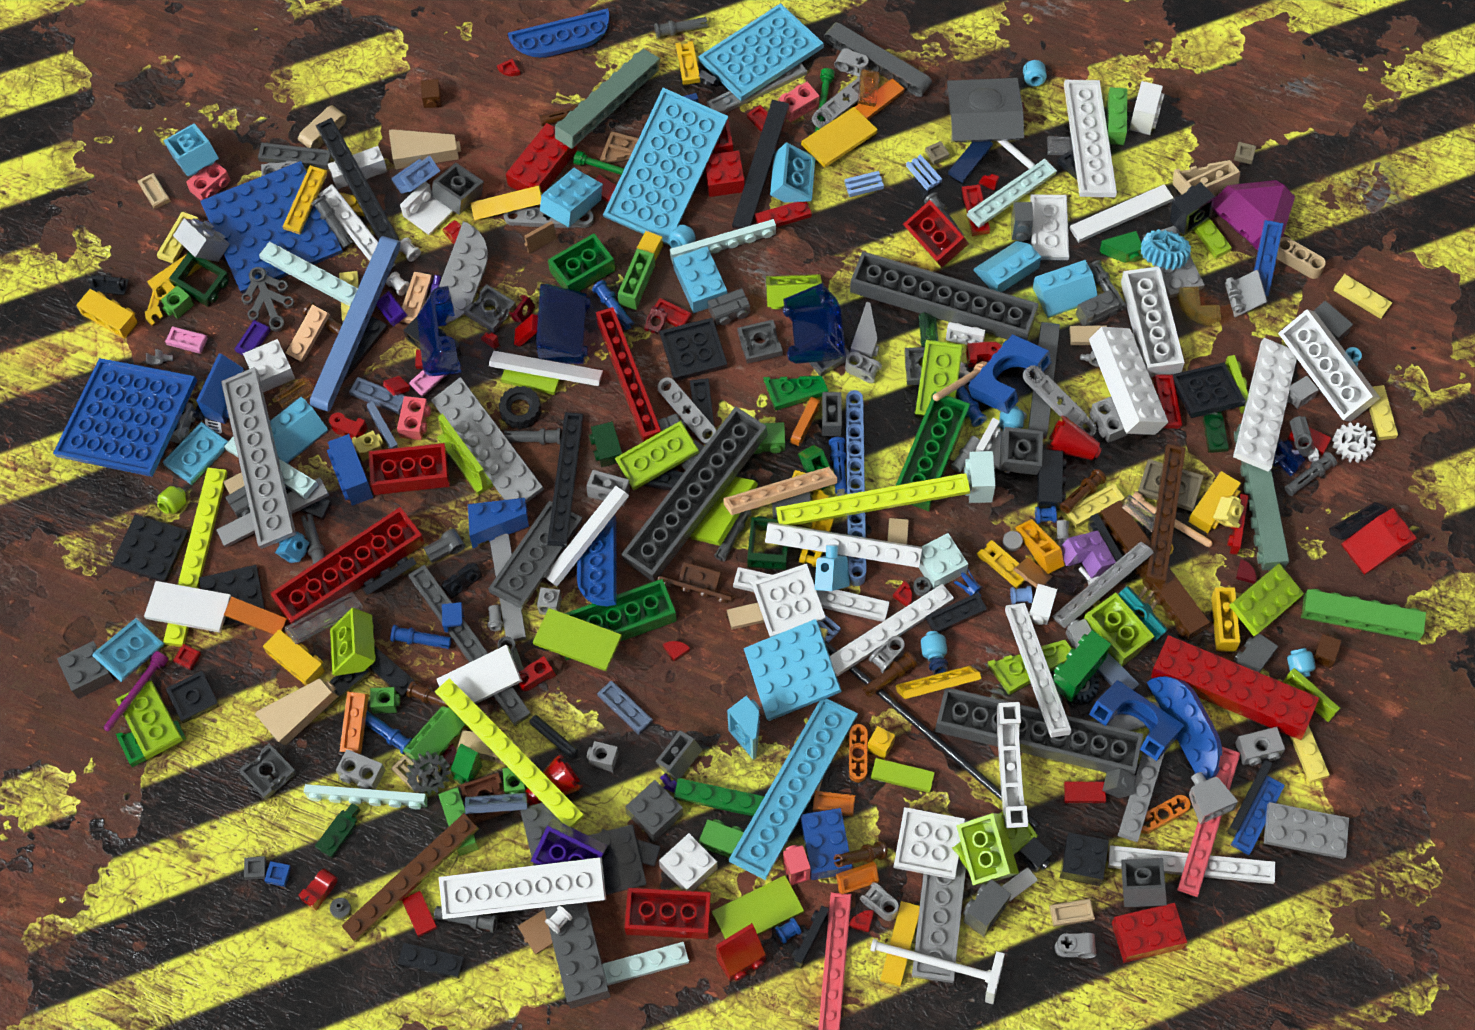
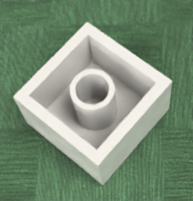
M1141 82L1129 130L1150 135L1151 129L1156 128L1164 94L1161 93L1163 86Z
M278 339L243 353L249 369L255 367L258 370L263 392L295 379Z
M689 833L659 860L660 868L682 891H694L718 869L717 861Z

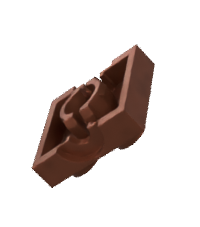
M499 773L460 785L464 800L466 797L481 796L486 793L490 795L505 794ZM511 811L471 813L469 818L476 824L510 813Z

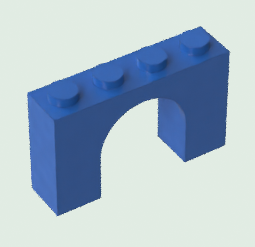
M1012 334L997 353L993 354L991 360L982 367L979 374L970 381L968 387L971 398L1008 414L1018 403L1016 389L997 381V377L1001 372L1011 367L1028 368L1031 365H1035L1044 372L1051 364L1049 350Z
M1119 680L1096 701L1089 714L1105 726L1115 716L1120 714L1131 715L1141 720L1147 726L1150 733L1147 735L1140 750L1156 761L1173 744L1184 727V724Z

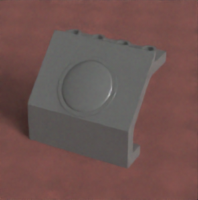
M1018 78L947 81L946 97L949 99L951 114V143L1024 139L1023 107Z

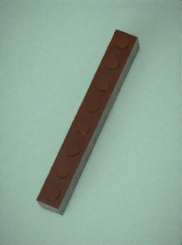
M1120 500L1100 511L1099 517L1114 543L1120 548L1122 556L1140 542L1150 547V540ZM1148 558L1133 570L1135 574H1139L1142 578L1143 585L1147 590L1154 592L1155 601L1163 607L1167 618L1177 626L1176 629L1180 636H1184L1188 641L1207 630L1210 622L1169 566L1164 584L1145 580Z

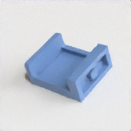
M428 156L424 160L418 159L392 177V181L400 193L410 192L440 172L431 156Z

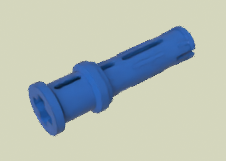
M605 280L597 282L593 286L592 291L597 293L603 305H607L608 308L614 307L617 318L624 330L630 329L634 322L616 300V294L610 291Z
M964 385L958 388L956 395L959 400L970 403L968 416L971 419V425L977 427L983 424L987 417L985 414H982L978 402L973 401Z
M834 437L829 440V445L831 446L830 460L833 462L834 474L837 477L835 493L845 494L847 492L844 461L847 458L844 452L845 439Z
M393 625L390 637L391 642L396 640L407 642V645L418 643L450 649L452 637L419 632L411 627L409 629L400 628L398 625Z
M367 710L365 724L383 736L387 744L395 746L400 750L401 754L405 755L403 749L411 742L412 738L408 739L401 734L399 729L389 727Z

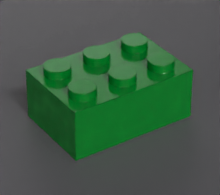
M595 234L588 236L548 259L551 274L569 297L615 271L613 257Z
M1093 630L1088 635L1084 634L1078 642L1079 646L1076 649L1072 648L1066 656L1067 660L1065 663L1061 662L1054 670L1055 674L1052 679L1054 680L1056 690L1069 701L1075 698L1107 659L1111 643Z

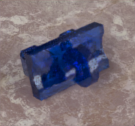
M1278 439L1274 455L1275 460L1272 465L1274 467L1280 465L1291 477L1305 459L1301 454L1295 455L1291 451L1293 447L1288 440L1282 441Z

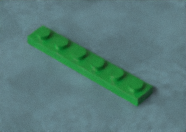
M678 778L674 795L675 800L754 816L765 797Z

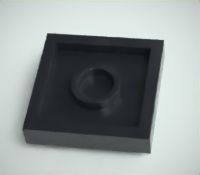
M203 671L166 688L182 723L190 721L219 706Z

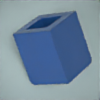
M462 603L442 604V626L444 632H449V627L462 626V617H464Z

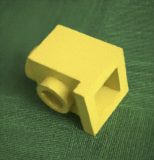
M374 431L358 438H352L362 461L369 459V451L382 450L381 445L384 444L380 435H375Z
M1230 496V498L1221 497L1213 518L1223 526L1239 528L1240 524L1238 522L1244 506L1240 504L1241 499Z

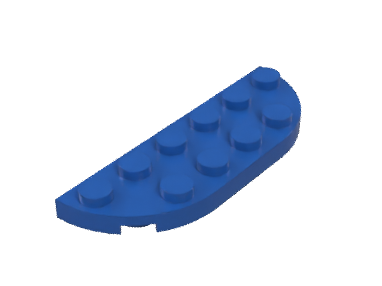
M607 8L509 32L508 38L519 52L538 58L585 48L595 44L605 35L610 21L609 10Z
M615 514L577 561V584L579 590L586 600L600 606L616 605Z
M1157 677L1149 680L1147 684L1156 701H1158L1160 708L1184 724L1177 740L1195 774L1202 772L1206 780L1216 777L1220 770L1218 766L1220 756H1222L1221 740L1196 692L1185 681L1173 677Z

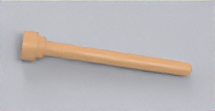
M981 361L976 364L972 372L935 393L933 399L939 401L970 382L979 374L987 362Z
M1135 491L1128 504L1134 508L1141 507L1155 515L1156 507L1146 502L1145 498L1142 497L1143 495ZM1175 519L1174 527L1206 547L1213 545L1210 539Z

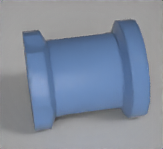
M1031 586L1021 589L1011 587L1012 605L1016 604V602L1028 601V603H1032Z

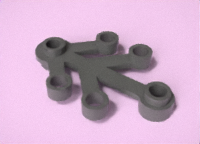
M255 267L249 273L251 283L246 293L241 297L242 302L245 305L252 304V295L258 286L260 293L252 309L248 311V318L251 321H257L259 319V311L265 302L270 315V328L275 332H279L284 328L285 324L283 318L277 315L272 300L282 303L287 309H291L294 306V300L290 296L285 297L268 290L266 284L277 287L279 292L284 293L288 290L286 281L274 279L267 275L264 268ZM260 274L262 275V277L260 279H256V275ZM284 284L285 288L280 289L279 286ZM250 297V300L245 301L244 298ZM287 300L292 301L290 305H286L285 302ZM252 313L257 314L255 317L250 316ZM280 323V326L274 327V324Z

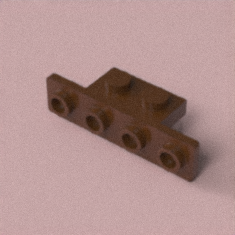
M683 562L679 580L659 575L657 580L663 579L665 586L673 587V584L678 585L682 591L691 592V590L699 592L698 595L707 598L710 595L716 596L717 601L724 603L734 600L735 597L717 591L722 572L688 562Z

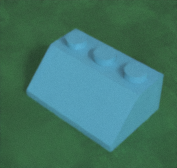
M785 143L774 153L770 195L783 202L811 201L815 158L803 150Z
M1016 241L975 267L974 271L990 289L1003 292L1039 269L1041 256L1030 244Z
M1086 260L1036 276L1034 279L1033 290L1047 318L1075 309L1078 304L1097 296L1093 273Z
M302 397L270 421L278 458L287 464L329 431L314 409Z
M745 696L727 710L728 731L754 760L757 756L760 708L753 699L750 700Z

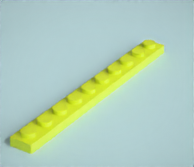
M207 468L178 585L199 589V578L202 577L225 486L223 481L226 480L228 474L224 469ZM168 623L163 643L169 646L181 647L185 644L189 627Z
M964 473L776 507L779 524L793 526L970 494L967 474Z
M450 678L435 691L448 707L563 824L573 828L585 817Z

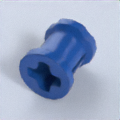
M1035 507L1036 524L1047 521L1056 523V507Z
M791 918L788 923L781 927H775V931L783 944L787 943V940L794 935L802 933L794 918Z

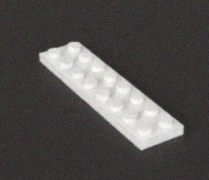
M1065 80L1064 90L1079 196L1116 197L1117 191L1100 80Z
M1264 338L1260 344L1233 456L1265 471H1269L1272 468L1290 390L1289 386H1291L1297 360L1290 348L1267 338Z
M602 858L439 877L443 919L606 900Z

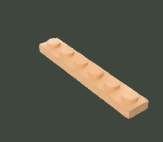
M826 467L724 498V505L731 515L739 514L836 484L837 477L830 467Z

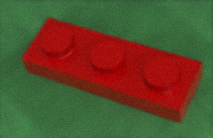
M980 184L962 187L966 213H968L969 210L983 201ZM968 217L972 236L990 234L989 222L978 228Z
M807 201L793 202L756 213L755 220L758 224L774 219L777 228L810 218L812 213Z
M1155 375L1153 377L1154 388L1168 420V423L1162 429H1179L1182 426L1173 375Z
M1240 494L1239 497L1241 499L1240 504L1244 506L1238 522L1240 527H1230V529H1233V533L1229 535L1227 546H1230L1229 553L1235 555L1238 554L1241 547L1248 495Z

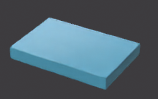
M200 422L163 461V464L193 485L226 450L224 446L228 441Z
M135 618L93 653V657L122 682L151 658L155 651H159L164 646V643Z

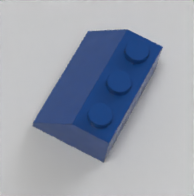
M220 353L196 401L204 418L225 424L229 414L221 381L245 370Z

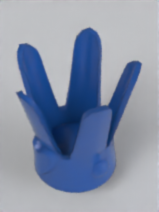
M969 569L968 572L973 581L968 575L961 573L962 578L969 587L954 581L956 585L964 589L970 596L978 593L981 597L979 591L982 586L975 581Z

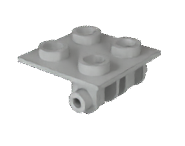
M1258 270L1237 280H1234L1233 277L1226 279L1225 286L1235 318L1267 302Z

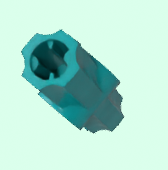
M1129 586L1125 587L1118 594L1155 636L1153 638L1154 641L1168 630L1155 616L1151 606L1144 603ZM1138 609L1144 612L1145 617H1141L1138 614Z

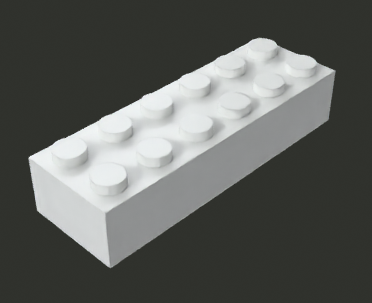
M1159 267L1124 271L1121 286L1135 342L1150 378L1155 375H1171L1182 372L1185 362L1161 269Z
M1305 310L1278 333L1343 420L1353 421L1380 399L1379 395L1315 311Z
M1101 327L1089 341L1126 434L1155 435L1168 423V420L1133 334L1128 328Z

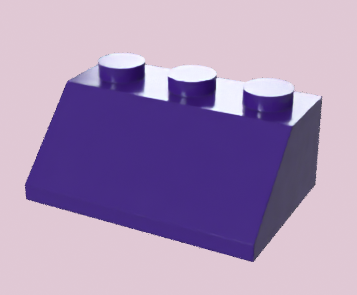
M552 818L543 833L531 862L537 865L602 858L608 845Z

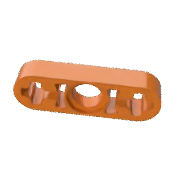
M814 397L810 398L792 434L790 443L797 446L802 444L819 410L821 400Z
M861 724L853 725L849 732V777L857 783L864 781L867 777L868 732L866 727ZM857 730L864 734L860 736V743H856L855 734ZM855 749H861L864 755L861 758H856L852 752ZM856 763H860V772H864L860 776L852 773L856 771Z
M1177 795L1147 811L1144 821L1148 822L1152 820V817H1154V821L1150 823L1149 828L1146 825L1142 826L1141 833L1149 834L1186 814L1190 808V800L1184 795ZM1177 801L1185 804L1183 809L1178 807L1173 812L1172 808L1177 805ZM1162 809L1166 810L1169 817L1161 819L1157 812Z

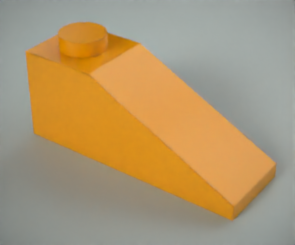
M1032 519L1015 527L1037 563L1047 574L1065 566L1061 548Z

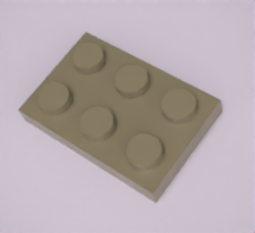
M1148 459L1138 492L1144 497L1157 500L1163 463ZM1182 470L1177 507L1193 511L1203 475Z

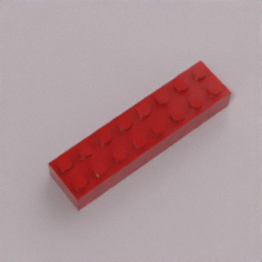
M399 507L270 594L278 608L296 631L362 587L364 582L372 577H377L381 571L393 566L397 561L423 546L425 543L422 534L402 508Z
M1169 635L1151 674L1153 679L1157 677H1173L1185 681L1193 688L1199 698L1267 727H1277L1279 732L1302 740L1319 700L1317 696Z

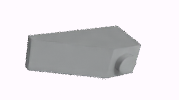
M866 302L850 353L858 352L873 359L874 356L877 357L880 346H877V334L870 302Z

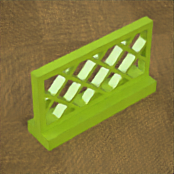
M443 413L439 415L438 419L443 434L439 435L437 439L440 443H445L448 455L472 488L480 495L493 487L492 481Z

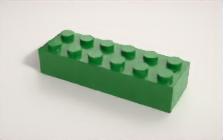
M932 396L896 486L942 478L968 417L970 403L950 396H945L939 401H935ZM933 500L910 505L929 511Z
M663 579L616 595V605L600 606L592 603L564 613L622 635L620 641L677 621L676 612Z

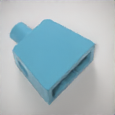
M826 545V556L817 558L815 590L834 591L850 586L847 557L838 555V545Z

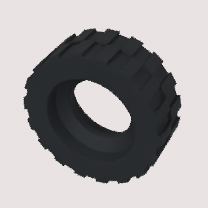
M515 386L505 391L499 403L502 420L505 421L506 425L514 429H526L531 425L533 426L539 420V416H541V404L537 393L532 391L531 388H526V386ZM517 400H525L529 404V410L524 415H515L511 411V405Z

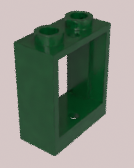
M190 252L187 253L169 277L174 287L178 285L191 298L206 307H209L211 303L217 300L218 293L221 289H225L229 283L226 271L206 259L194 257ZM196 263L218 275L206 294L183 282Z
M751 517L747 567L786 570L788 546L783 545L782 555L754 553L756 530L767 531L768 522L779 524L778 518Z

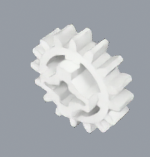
M1350 422L1347 427L1343 424L1340 429H1337L1332 440L1334 442L1333 448H1338L1336 454H1342V460L1346 457L1349 458L1348 461L1350 463L1353 459L1357 463H1359L1360 459L1365 461L1368 456H1371L1376 445L1373 443L1375 437H1370L1372 431L1366 432V426L1360 428L1359 423L1353 426Z

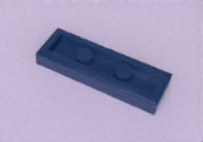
M990 141L972 142L949 170L948 175L964 183L993 147V143Z

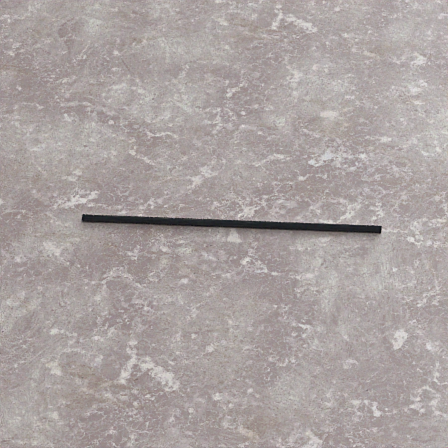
M825 640V644L829 654L832 655L835 652H837V650ZM855 665L848 669L865 685L872 681ZM883 689L876 692L881 699L1002 801L1001 790L887 692ZM1027 813L1028 823L1035 829L1039 822Z

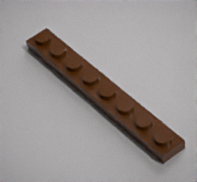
M1167 444L1165 447L1150 548L1154 553L1148 557L1145 580L1161 584L1166 582L1186 450L1184 447Z
M463 813L342 925L343 929L353 941L357 942L479 828L466 813Z

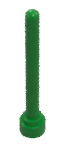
M823 68L821 70L820 79L823 83L819 108L827 102L829 84L834 80L835 72L830 68ZM818 115V116H817L818 121L824 122V117L821 116V115Z
M577 150L574 156L573 163L579 166L588 164L622 175L624 168L589 158L585 152Z

